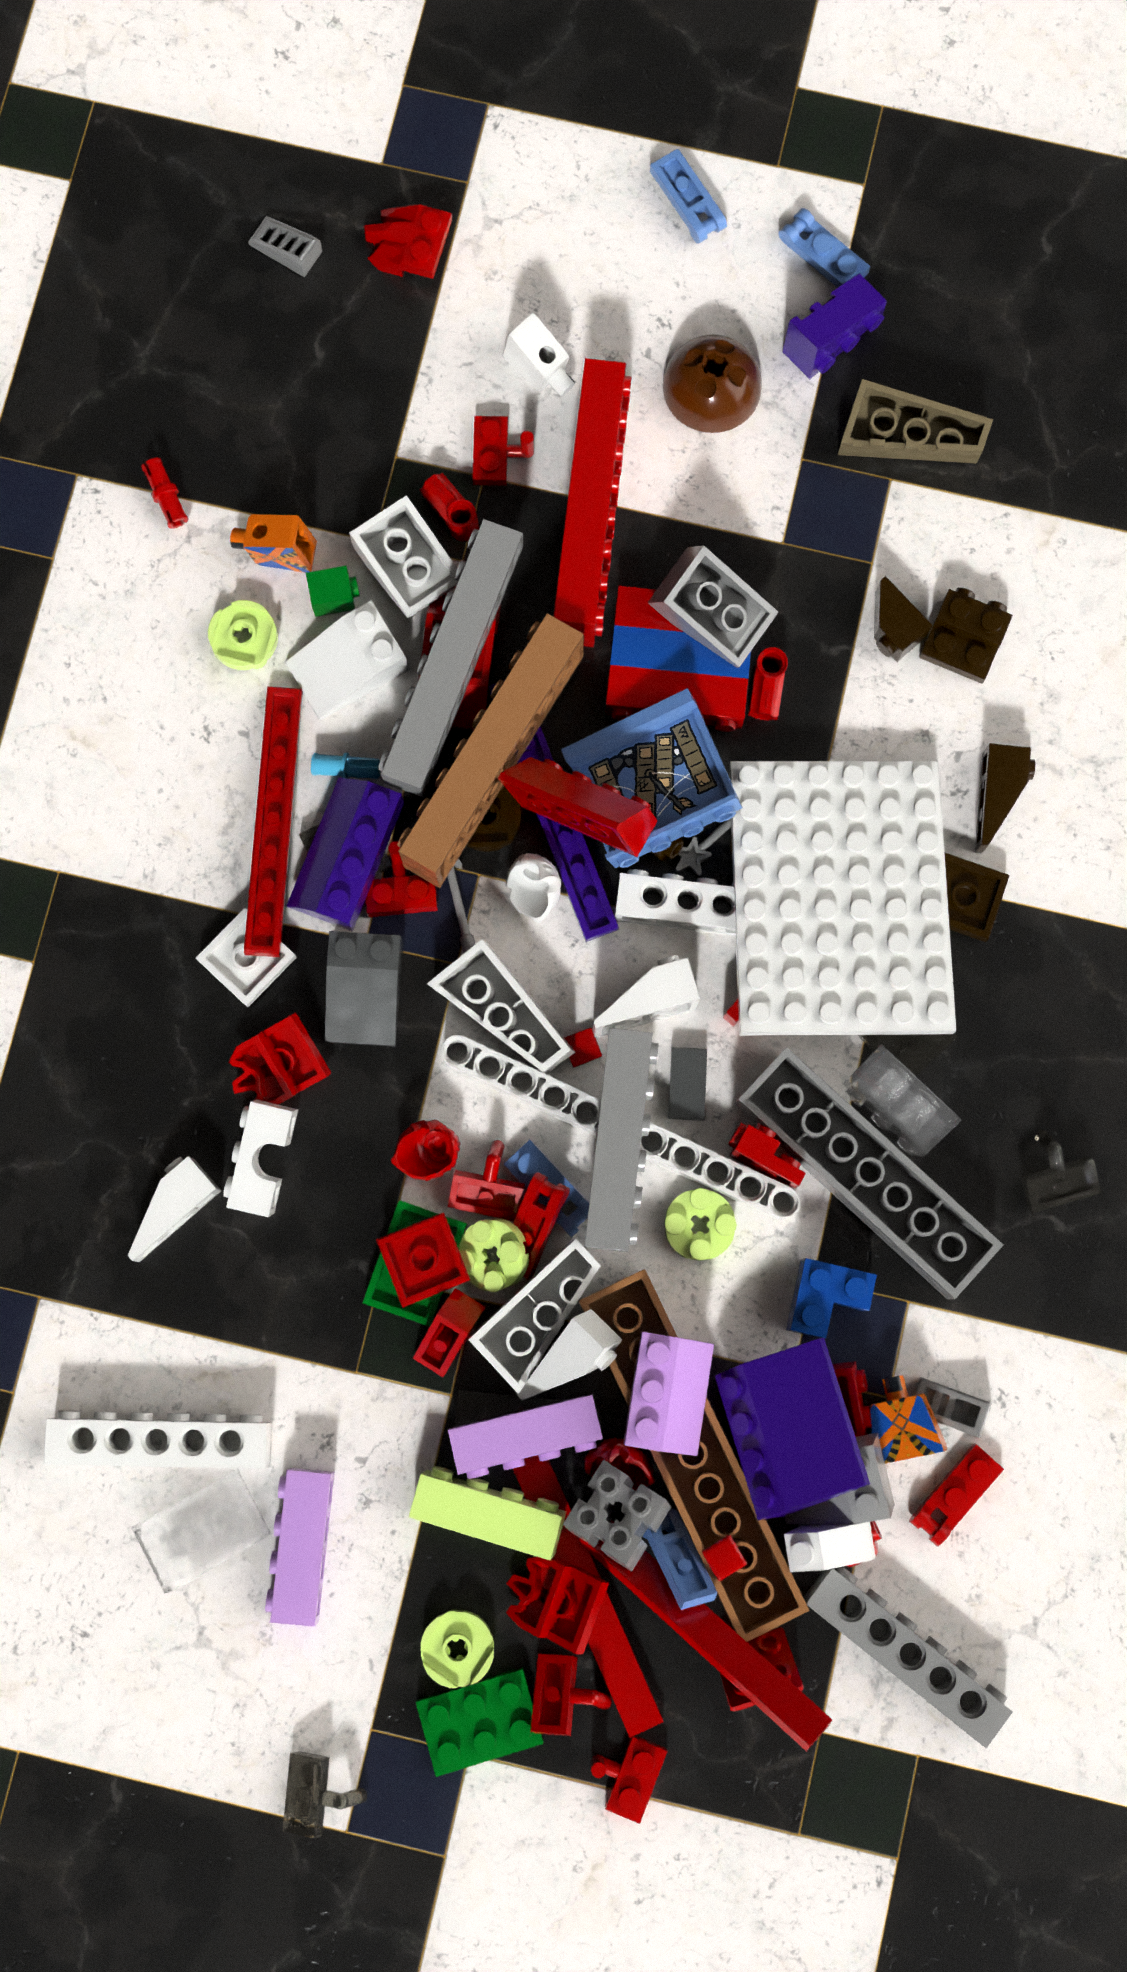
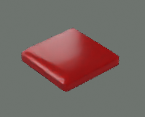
M587 1028L564 1037L575 1051L569 1057L573 1068L602 1057L592 1028Z
M731 1535L725 1536L702 1551L718 1581L723 1580L747 1565L745 1558Z

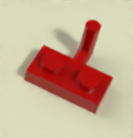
M474 416L473 485H507V458H531L534 455V435L530 431H524L520 435V444H508V416Z
M398 841L391 842L388 847L392 861L393 877L374 879L366 897L368 917L438 911L436 886L418 875L407 876L406 868H404L399 854L400 847L397 846Z
M494 1140L491 1143L483 1175L455 1169L448 1201L449 1208L511 1221L515 1220L522 1203L525 1184L497 1178L505 1148L502 1141Z
M538 1654L531 1732L535 1734L571 1736L574 1704L593 1705L602 1710L610 1708L612 1700L609 1695L595 1689L575 1688L577 1657Z
M635 1735L629 1741L621 1764L601 1755L593 1756L591 1759L592 1775L596 1778H602L606 1774L615 1778L605 1810L640 1824L666 1757L667 1748Z

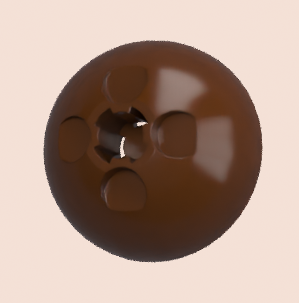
M704 335L686 342L671 357L663 377V395L671 413L687 427L700 432L720 433L738 427L753 414L761 397L762 379L755 358L740 342L723 335Z

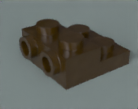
M960 587L956 591L949 589L919 658L983 684L1013 615L1007 613V607L1000 602L988 601L985 604L976 600L975 594L966 588Z

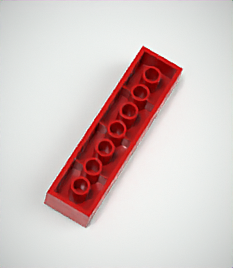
M585 358L554 617L583 633V646L594 647L595 636L602 637L604 610L607 599L608 576L611 565L612 542L615 531L616 507L619 497V483L622 471L632 377L625 376V362Z

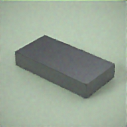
M671 1048L668 1119L705 1120L707 1049Z

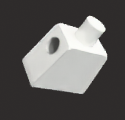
M534 312L508 334L503 357L537 391L541 392L548 385H551L563 397L573 388L576 382L565 371L569 359L568 353Z

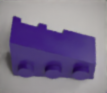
M860 273L832 291L830 294L832 298L823 306L818 301L809 308L812 313L803 320L798 316L789 320L783 353L809 380L818 372L821 374L827 372L835 363V357L842 351L845 353L851 351L865 331H874L884 320L883 313L887 300Z

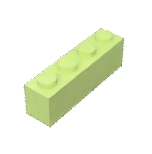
M433 1466L432 1471L427 1469L420 1474L409 1518L546 1560H551L554 1557L567 1512L558 1509L559 1503L544 1498H538L537 1502L523 1498V1492L512 1488L503 1487L502 1492L488 1488L489 1482L479 1478H467V1481L453 1477V1471L442 1467Z

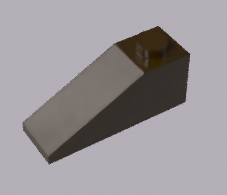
M989 743L983 751L975 853H982L989 846L1029 780H1033L1036 763L1035 759H1030L1031 747Z

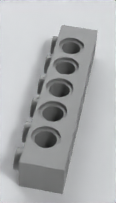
M842 1566L838 1567L837 1570L834 1568L823 1570L803 1597L806 1604L987 1749L1013 1713L1012 1710L1004 1705L1007 1697L990 1683L984 1689L975 1682L974 1678L977 1676V1673L960 1659L954 1665L945 1658L944 1655L947 1649L930 1635L926 1641L916 1635L914 1631L918 1626L901 1612L894 1617L886 1611L884 1607L888 1602L871 1588L865 1594L854 1584L858 1578ZM847 1595H855L858 1600L856 1610L850 1614L842 1613L840 1610L842 1598ZM876 1619H885L887 1622L886 1633L878 1638L872 1637L870 1635L871 1623ZM906 1643H915L917 1647L916 1656L910 1661H902L899 1655L901 1647ZM936 1667H945L947 1673L945 1681L939 1685H932L930 1683L931 1671ZM966 1691H975V1704L968 1709L961 1708L960 1698L962 1694Z

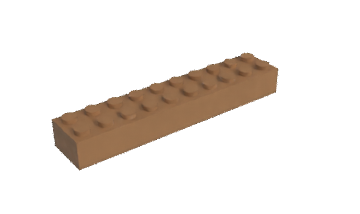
M645 1269L578 1301L583 1312L592 1309L622 1339L614 1350L617 1356L609 1367L628 1407L640 1333L647 1332L677 1337ZM706 1397L697 1456L654 1450L649 1451L718 1592L719 1599L735 1632L748 1642L808 1612L809 1609L766 1519L757 1520L745 1476ZM731 1535L745 1558L747 1565L723 1580L718 1581L702 1551L725 1536Z

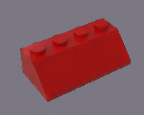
M529 757L502 771L498 777V780L521 807L635 857H638L658 821L650 810L651 805L637 796H632L631 799L621 795L619 790L606 783H602L601 787L593 784L589 777L578 771H573L572 774L563 771L559 764L549 759H544L541 762Z

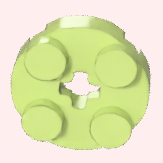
M237 600L231 602V606L223 610L219 609L213 615L208 627V639L216 658L224 665L237 670L259 669L266 665L267 660L275 652L278 643V631L273 618L262 605L249 600ZM243 628H248V632L252 637L250 640L240 643L234 634L242 632Z
M703 1188L689 1190L677 1196L669 1205L664 1222L666 1239L672 1249L684 1258L698 1261L713 1259L722 1254L732 1243L737 1226L734 1211L728 1201L720 1194ZM696 1215L698 1218L705 1216L708 1218L709 1221L706 1226L709 1231L706 1234L701 1231L696 1234L692 1232L691 1228L694 1223L691 1221V1218Z
M502 1218L485 1219L471 1225L463 1234L459 1251L471 1279L470 1282L477 1288L489 1292H498L517 1284L525 1275L529 1264V1253L525 1254L523 1242L526 1240L516 1225ZM494 1246L498 1249L496 1255L500 1258L499 1262H491L489 1260L488 1249H492Z
M451 1609L434 1618L427 1626L421 1639V1658L424 1668L435 1682L448 1688L465 1687L480 1681L490 1669L494 1658V1637L487 1623L475 1613ZM459 1639H462L466 1642L464 1648L468 1653L465 1657L458 1655L454 1659L449 1655L451 1648L447 1644L451 1640L457 1642Z

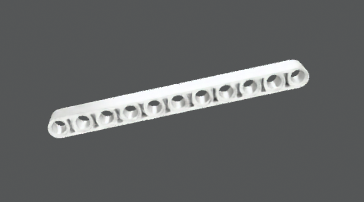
M452 1035L443 1042L441 1047L442 1058L452 1070L597 1136L601 1099L465 1036ZM460 1044L467 1048V1056L462 1061H452L448 1057V1052L452 1046ZM493 1059L500 1064L498 1073L490 1077L483 1075L480 1072L481 1064L485 1060ZM519 1074L528 1075L532 1079V1086L526 1091H517L512 1086L515 1076ZM550 1089H559L563 1092L565 1099L559 1106H549L544 1100L546 1092ZM586 1103L593 1105L597 1110V1116L588 1122L579 1119L576 1113L578 1107ZM650 1122L649 1133L659 1136L662 1145L659 1150L650 1152L644 1149L641 1142L640 1150L647 1151L646 1160L774 1219H787L798 1211L800 1198L798 1193L790 1186ZM686 1148L692 1152L694 1156L692 1165L682 1167L676 1163L674 1154L678 1149ZM718 1163L725 1168L726 1178L724 1181L714 1182L708 1177L707 1169L710 1164ZM751 1178L757 1182L759 1191L755 1197L750 1198L742 1194L740 1183L743 1179ZM778 1193L786 1194L791 1200V1208L786 1213L777 1211L773 1206V1198Z

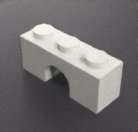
M261 1100L251 1101L249 1107L245 1106L243 1108L240 1127L244 1128L241 1142L237 1141L235 1143L232 1153V1162L236 1163L233 1177L228 1176L223 1196L228 1198L226 1208L264 1217H270L275 1213L282 1179L267 1175L261 1169L258 1157L260 1150L266 1144H275L283 1147L291 1144L298 1109Z

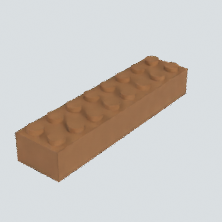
M548 613L541 623L536 621L531 627L527 636L529 643L523 652L518 650L509 664L511 672L505 681L500 679L496 683L490 695V698L493 699L487 710L481 709L472 723L474 731L468 740L463 738L460 741L453 755L456 760L450 769L444 768L435 783L437 787L436 792L431 799L425 798L416 813V816L419 817L412 829L406 828L398 841L397 846L400 847L399 854L404 868L438 888L444 883L504 786L498 780L500 773L518 763L583 658L584 634Z

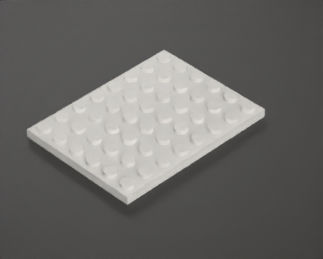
M730 761L729 778L743 807L736 811L735 816L731 818L739 1036L954 1034L956 1032L938 761Z

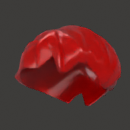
M421 1120L412 1123L410 1127L400 1134L391 1163L411 1178L429 1181L442 1177L444 1173L451 1171V1168L455 1167L461 1143L458 1135H455L453 1130L438 1120Z
M606 1439L598 1443L597 1448L590 1449L584 1458L585 1471L591 1477H593L602 1461L605 1460L630 1477L634 1483L631 1489L634 1491L638 1489L640 1484L647 1487L655 1483V1478L652 1475L654 1470L649 1457L639 1448L625 1446L623 1444L624 1439Z

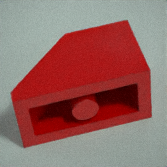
M455 1288L435 1316L413 1359L441 1377H444L486 1307Z

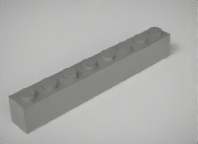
M483 519L479 530L474 529L468 542V549L471 550L467 561H460L455 575V580L458 581L454 592L449 591L443 604L442 611L446 612L441 624L436 623L432 630L430 643H433L429 656L426 654L422 656L417 669V674L420 675L416 687L411 686L405 698L404 706L408 708L404 718H398L393 727L391 738L395 740L390 751L385 750L381 757L378 770L382 771L381 775L385 784L424 797L522 551V532Z

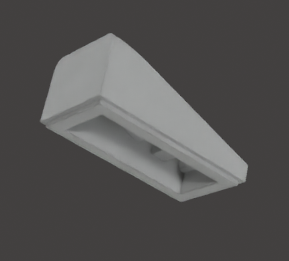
M268 216L264 218L248 241L249 245L304 278L322 253L319 239ZM269 229L274 231L267 242L262 241V238ZM279 235L283 236L278 246H274L273 244ZM289 241H292V246L288 251H285L284 249ZM302 247L303 250L299 256L295 255L298 248Z
M920 1377L915 1395L925 1393L927 1396L929 1388L936 1390L931 1403V1409L936 1421L981 1438L992 1403ZM944 1393L950 1397L944 1415L940 1416L937 1414ZM957 1399L963 1400L964 1403L958 1421L951 1420ZM974 1404L978 1406L972 1427L965 1425L971 1405Z

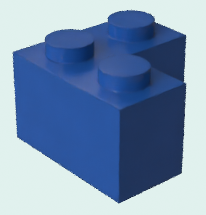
M808 1258L801 1259L786 1330L817 1338H826L833 1304L860 1311H870L877 1275Z

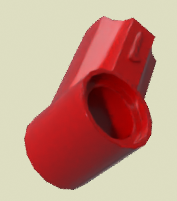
M443 473L434 474L425 481L420 489V494L448 526L452 537L459 541H469L472 531L474 529L479 530V522L474 505L463 498ZM465 516L470 518L468 522L464 524L455 523V521L460 517Z
M768 647L759 654L754 665V678L748 716L765 721L778 720L784 676L788 666V658L779 648ZM766 660L774 661L777 663L779 671L776 673L765 671L762 662Z

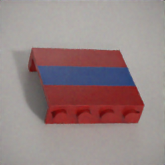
M619 586L605 715H612L613 719L621 721L688 688L699 707L706 725L715 726V729L724 732H732L736 728L742 729L745 719L751 652L740 667H735L672 625L649 605L648 601L656 589Z

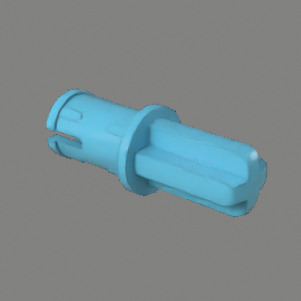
M346 752L343 756L314 753L311 759V774L314 776H341L347 779L348 777L377 779L381 775V771L378 770L380 759L352 757Z

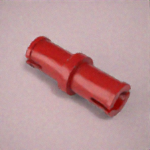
M157 457L147 460L146 464L143 463L141 465V468L153 490L151 496L154 502L159 503L170 529L183 526L189 519L177 497L179 491L176 484L171 483L161 458Z

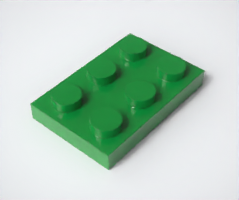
M399 1200L387 1235L438 1215V1213ZM446 1216L459 1249L467 1223ZM380 1252L362 1303L430 1327L436 1316L444 1291L402 1308Z
M523 1667L482 1679L472 1685L453 1688L416 1700L417 1710L436 1777L544 1744L542 1734L531 1732L533 1701Z

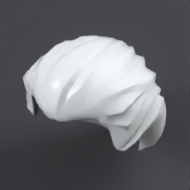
M526 853L516 858L507 872L506 883L504 884L511 889L509 899L520 913L540 923L560 899L561 879L555 866L538 854Z

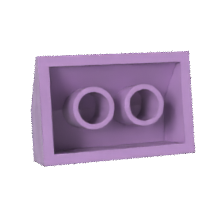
M647 1332L640 1333L623 1442L625 1446L697 1456L714 1344Z

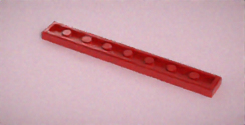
M267 686L244 943L245 955L280 957L302 689Z
M538 1455L524 1458L525 1465L513 1468V1471L525 1498L537 1502L538 1498H544L559 1503L558 1509L567 1511L566 1520L571 1512V1508L550 1461H540ZM563 1525L553 1559L578 1566L601 1578L591 1554L579 1544L580 1538ZM606 1591L588 1643L627 1733L631 1738L664 1721Z
M580 1538L579 1544L806 1752L828 1728L833 1719L708 1606L700 1604L681 1610L658 1561L646 1550L631 1572L608 1557L601 1550L604 1544L603 1541L599 1540L594 1548Z

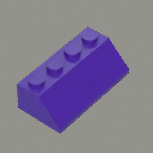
M338 778L286 906L353 932L404 805L402 793L370 781Z

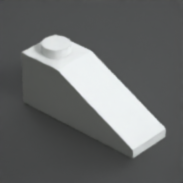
M187 1156L183 1160L182 1157H179L165 1168L164 1171L167 1174L160 1180L128 1253V1257L132 1261L140 1262L221 1192L220 1188L195 1159Z
M592 1309L573 1317L517 1396L524 1400L584 1376L597 1368L601 1371L606 1369L615 1360L617 1354L614 1350L622 1339Z

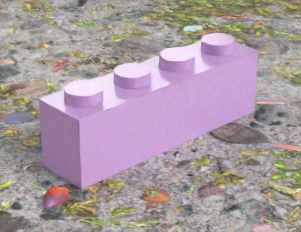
M592 1394L448 1429L458 1475L466 1473L468 1479L489 1474L488 1467L499 1464L503 1465L504 1470L524 1466V1458L536 1455L539 1456L540 1461L554 1459L561 1456V1449L573 1446L575 1447V1452L597 1448L596 1441L603 1439Z
M290 1468L287 1470L286 1476H280L278 1498L283 1499L282 1514H276L274 1522V1536H279L278 1551H272L269 1569L270 1574H275L274 1589H268L265 1604V1612H271L270 1623L315 1627L319 1622L335 1472Z

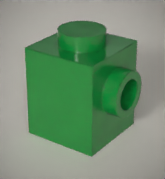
M347 565L306 573L311 605L315 617L356 609L354 598L360 597L356 576H349Z

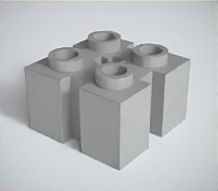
M603 1460L587 1485L593 1492L591 1498L587 1503L578 1499L563 1525L571 1533L594 1548L599 1540L603 1541L604 1544L601 1550L608 1557L632 1572L647 1548V1544L641 1538L648 1528L655 1533L657 1532L671 1506L665 1498L640 1484L636 1491L631 1489L634 1483L630 1477ZM621 1508L625 1515L620 1522L615 1519L614 1523H611V1513Z

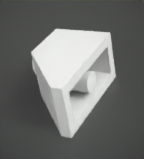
M870 1522L859 1524L800 1525L784 1534L790 1572L828 1570L876 1559Z

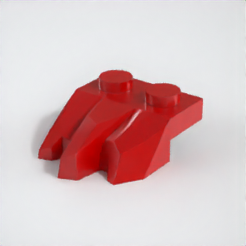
M420 204L381 210V221L384 223L364 225L365 240L378 246L367 259L379 271L403 277L405 271L433 279L452 223V213Z
M296 1012L236 1046L229 1060L232 1066L241 1067L244 1071L242 1075L232 1082L234 1094L252 1090L257 1094L255 1100L278 1105L331 1074L330 1069Z
M540 1557L527 1558L526 1565L530 1572L529 1578L513 1574L506 1583L520 1599L519 1604L511 1605L506 1614L521 1629L538 1638H547L574 1654H584L609 1582L578 1566L553 1558L551 1560Z

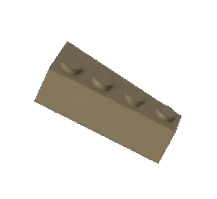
M862 379L838 455L977 464L983 452L993 419Z

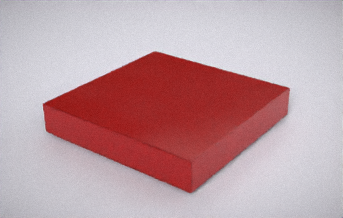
M444 1212L376 1239L402 1308L471 1280Z

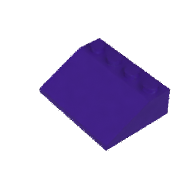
M824 1338L740 1364L715 1375L757 1520L787 1516L870 1484Z

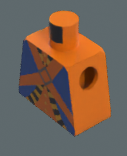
M252 514L248 517L246 529L233 528L230 535L231 547L246 550L254 562L260 566L304 573L312 571L317 541L298 515Z
M904 1375L882 1379L887 1401L871 1404L872 1434L878 1433L885 1464L948 1450L925 1393L908 1396Z

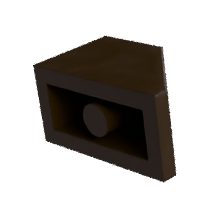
M885 576L880 580L875 592L874 639L882 654L886 657L891 656L898 662L927 637L933 625Z

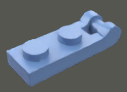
M679 149L650 164V173L689 228V232L697 244L706 240L709 233L713 231L720 232L727 228L725 216ZM705 212L708 219L701 222L698 215Z
M801 208L794 215V221L791 224H786L778 232L784 244L837 288L859 273L863 277L869 273L870 266L815 221L814 216L805 208ZM802 231L809 235L806 240L799 235Z
M529 1140L504 1163V1166L520 1183L525 1184L526 1190L536 1172L547 1176L548 1181L555 1185L561 1183L570 1188L567 1200L561 1209L570 1200L577 1209L568 1217L560 1210L556 1222L572 1238L579 1231L577 1227L588 1218L589 1203ZM541 1194L538 1202L547 1206L550 1198Z
M675 1508L670 1509L657 1532L655 1533L648 1528L643 1537L648 1540L681 1610L714 1601L718 1592L678 1511ZM666 1530L669 1534L663 1535L662 1531Z

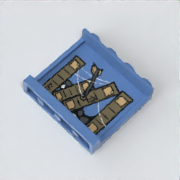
M688 688L561 749L565 761L573 771L586 775L592 780L591 783L600 787L602 783L613 786L626 798L631 799L632 796H637L651 805L650 810L658 820L638 857L603 843L607 852L605 857L615 868L619 866L621 868L629 867L638 862L640 856L651 851L653 853L663 851L670 847L672 841L683 836L686 838L695 836L703 831L704 826L715 821H727L735 816L736 811L743 808L699 707Z

